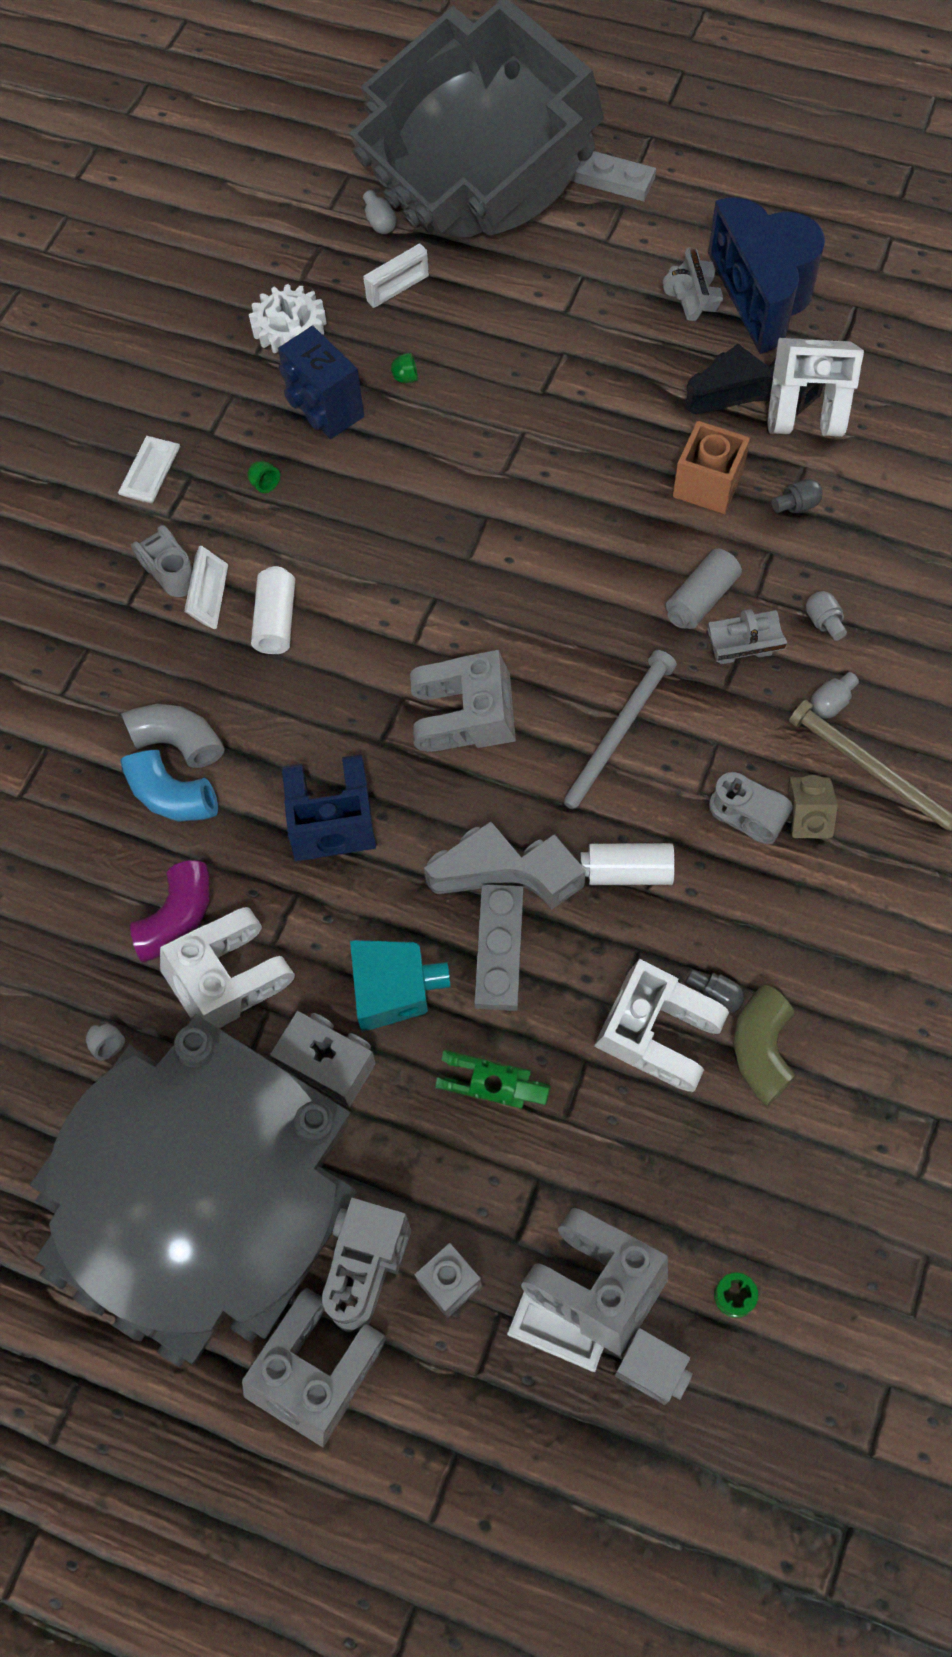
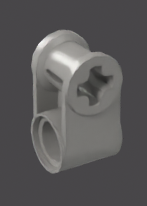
M162 524L157 528V533L141 543L133 542L131 548L144 569L153 575L166 593L174 597H184L188 595L193 568L187 553L177 543L168 528Z
M728 772L717 780L715 792L712 794L709 802L710 811L716 819L744 832L753 840L763 844L775 842L793 810V805L787 797L774 790H769L737 772ZM736 783L739 784L738 790L734 789ZM724 805L727 807L725 812L722 810Z

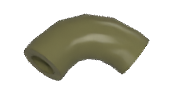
M764 984L752 995L739 1014L733 1045L740 1074L757 1098L768 1106L793 1082L797 1074L780 1056L777 1045L779 1033L794 1016V1010L780 992L770 985Z

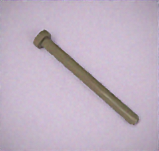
M805 699L796 708L789 719L791 724L797 728L803 724L945 830L952 831V813L812 712L814 705Z

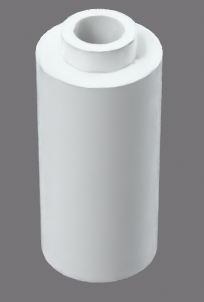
M269 567L261 571L257 576L251 645L255 650L265 654H281L290 648L295 578L282 567Z
M673 843L589 844L588 852L580 853V865L586 870L585 877H588L589 885H673Z

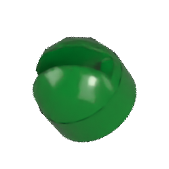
M412 352L396 357L391 363L392 375L400 383L418 381L417 368Z
M257 461L251 464L248 469V480L260 493H269L278 485L280 472L267 461Z

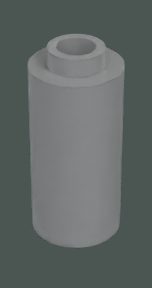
M713 549L666 602L669 620L679 628H696L742 574V568L737 559L723 549Z

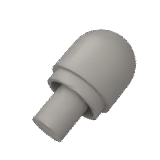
M368 190L363 195V200L366 203V218L377 233L388 234L392 232L397 224V216L387 200L377 197L373 190Z
M826 591L812 594L807 600L806 611L815 627L823 632L828 631L835 641L845 637L847 630L841 623L844 619L843 609L835 597Z
M848 672L840 680L833 678L826 681L811 697L810 703L814 705L812 711L824 719L836 716L849 704V700L852 698L850 691L859 684L857 676L852 672Z

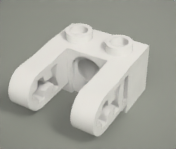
M779 338L768 411L769 433L790 434L792 432L800 386H807L808 382L826 383L820 419L822 435L844 436L848 427L854 388H858L864 350L851 341Z
M240 908L160 947V971L191 1020L197 1014L217 1028H221L238 1019L241 1012L277 994L293 981L295 974L282 956L273 957L232 978L219 961V957L248 943L261 931L262 925L250 908Z
M639 959L629 970L594 1047L670 1085L685 1091L694 1092L704 1069L695 1061L652 1040L654 1032L651 1031V1028L659 1011L662 1010L698 1029L719 1034L729 1011L719 1002L679 983V978Z

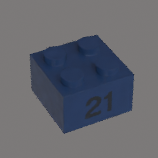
M313 325L278 347L281 361L279 371L284 378L286 386L284 395L293 408L297 409L299 407L306 414L307 420L315 430L321 429L332 439L364 417L358 368Z

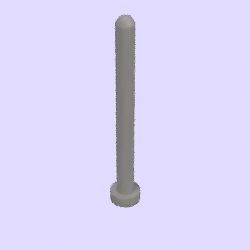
M655 650L648 659L651 667L565 796L564 804L568 808L574 809L579 806L663 675H671L676 668L677 663L675 659L668 653Z

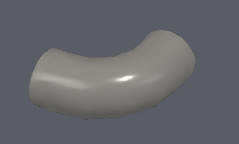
M157 703L121 713L137 750L156 743L171 744L181 751L187 765L193 768L208 766L220 759L224 753V747L219 737L207 721L183 706Z

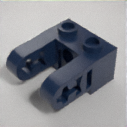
M362 754L342 757L346 790L342 791L341 795L309 799L303 764L282 766L287 831L295 862L376 849Z

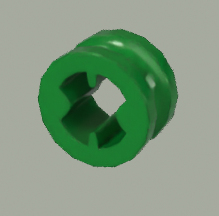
M733 1272L727 1274L718 1282L714 1290V1300L722 1314L730 1318H741L755 1308L758 1302V1289L755 1282L749 1276ZM731 1283L740 1284V1291L743 1288L747 1290L748 1298L741 1302V1308L732 1307L733 1300L727 1303L724 1298V1293L731 1289Z

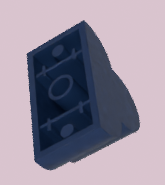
M732 197L716 200L708 255L759 354L778 347L779 338H786L791 316L803 311L811 302L825 245L824 232L813 219L800 213L778 212L768 215L760 205L748 199Z

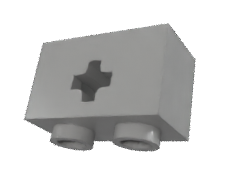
M297 1011L270 1054L273 1063L303 1083L350 1108L376 1064L373 1052L369 1050L371 1045L353 1033H349L347 1037L332 1030L334 1025L321 1015L312 1013L308 1017ZM332 1050L333 1059L324 1057L321 1062L319 1061L317 1056L319 1052L328 1054Z

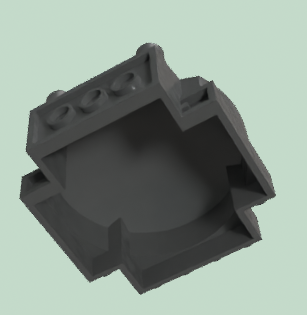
M500 0L475 23L470 21L456 7L452 6L365 82L360 88L366 99L364 107L369 116L349 134L356 147L353 149V153L357 160L365 168L368 165L373 168L377 179L386 187L383 194L394 208L400 206L407 220L415 228L420 225L429 235L436 231L449 236L472 237L481 232L493 235L513 229L534 218L550 206L569 184L576 172L579 161H585L591 157L595 149L592 130L605 118L593 70L512 1Z
M197 1014L194 1015L186 1027L178 1032L174 1045L159 1063L131 1045H128L113 1068L100 1077L75 1104L57 1136L52 1154L30 1183V1186L40 1192L35 1201L54 1213L49 1223L51 1236L34 1259L44 1266L39 1275L61 1290L67 1284L75 1288L77 1291L72 1299L91 1312L102 1316L107 1309L116 1315L117 1318L112 1325L132 1339L141 1342L145 1335L153 1338L162 1344L157 1353L179 1368L185 1360L193 1365L196 1364L226 1315L234 1319L228 1328L251 1343L257 1335L266 1340L332 1235L340 1209H348L351 1197L355 1198L357 1190L321 1168L347 1128L351 1112Z

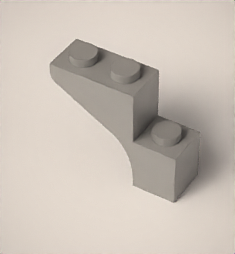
M489 822L481 829L480 827H474L461 838L458 845L448 852L447 850H441L430 858L427 866L424 868L426 884L436 894L481 889L482 885L523 886L537 894L551 910L584 887L586 870L555 834L544 842L543 840H537L524 851L523 857H521L492 822Z

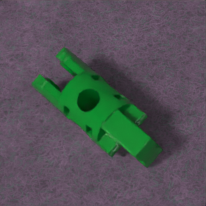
M443 1050L442 1061L451 1066L465 1067L474 1071L471 1083L459 1081L452 1077H437L435 1088L520 1109L523 1108L524 1100L543 1105L547 1104L551 1086L550 1084L529 1079L531 1070ZM492 1075L499 1077L502 1086L500 1088H492L488 1084V1077Z

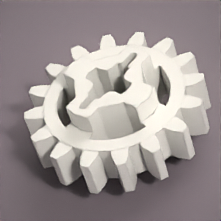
M285 284L284 291L280 292L276 287H272V295L268 296L261 293L259 295L261 303H252L253 313L249 314L253 336L255 339H260V344L263 348L271 344L273 353H277L278 347L312 325L324 335L323 325H327L323 302L321 299L316 300L314 291L304 294V288L301 285L295 291L291 290L289 284Z

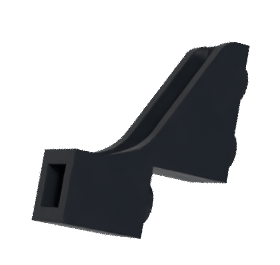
M737 343L728 352L720 353L712 365L705 371L696 373L689 380L686 387L685 408L693 414H702L754 401L770 402L776 358L770 366H767ZM807 382V386H800L796 409L797 416L821 396L824 383Z

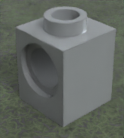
M451 1243L445 1246L414 1274L418 1284L447 1318L482 1287L481 1278Z
M639 1328L615 1377L666 1405L672 1396L679 1400L683 1396L693 1373L685 1369L691 1357Z

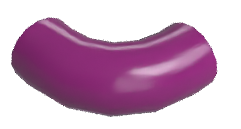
M189 860L170 867L166 872L168 896L164 905L155 914L130 923L133 945L142 963L160 957L161 946L199 928L209 906V873L204 862Z

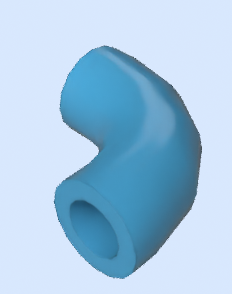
M159 750L137 752L120 759L122 771L133 795L154 814L177 822L205 820L217 815V797L208 779L201 778L186 782L174 779L167 773Z

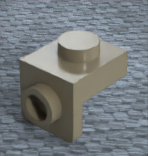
M817 775L790 777L788 793L793 805L792 836L794 838H832L838 803L831 778Z

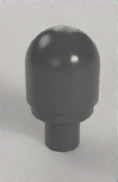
M804 479L790 484L784 489L782 496L772 499V508L776 513L787 509L791 513H801L814 508L822 499V487L813 479Z
M692 969L685 981L686 985L725 1006L729 1014L738 1011L744 1002L742 988L736 982L721 974L712 973L710 977H707Z

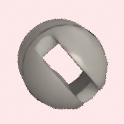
M101 1022L99 1026H91L86 1034L87 1047L97 1060L111 1058L121 1050L125 1043V1038L118 1028L109 1022Z

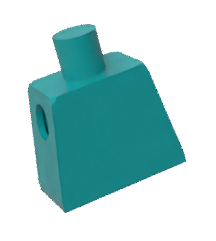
M350 941L357 1019L361 1031H369L423 1015L428 1012L427 990L451 988L448 962L423 965L420 944Z

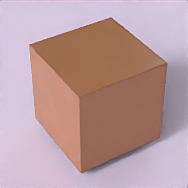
M697 420L677 464L673 497L725 514L743 475L751 437Z

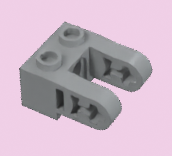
M499 650L419 666L411 671V694L418 699L431 700L463 694L464 710L423 718L413 724L414 746L417 749L432 752L475 744L477 748L516 741L510 672Z
M352 1197L348 1209H340L334 1224L333 1236L338 1237L331 1269L323 1290L322 1304L326 1313L342 1330L358 1332L365 1324L369 1325L373 1318L386 1273L391 1272L398 1275L411 1234V1227L405 1213ZM348 1279L354 1281L353 1286H346ZM353 1297L358 1300L355 1307L347 1306L344 1312L340 1310L342 1302L350 1303Z
M572 1208L559 1226L558 1232L572 1247L606 1266L592 1289L589 1290L553 1269L538 1263L534 1264L522 1282L521 1287L533 1301L580 1328V1332L584 1336L622 1357L668 1282V1256L581 1209Z
M305 1288L243 1378L244 1398L324 1448L349 1407V1402L379 1355L385 1343L386 1335L365 1324L352 1341L331 1376L327 1375L297 1356V1353L324 1311L322 1296L309 1288Z

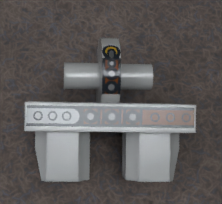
M688 247L685 251V261L679 267L672 266L669 269V273L663 278L662 284L667 295L676 296L677 299L681 300L686 319L696 321L702 311L716 312L723 300L721 288L708 287L714 279L715 268L713 262L700 260L697 249Z
M752 609L742 610L740 617L708 623V634L716 661L720 664L732 663L736 658L756 655L758 658L770 656L774 651L785 650L787 646L786 638L780 627L777 610L754 614Z

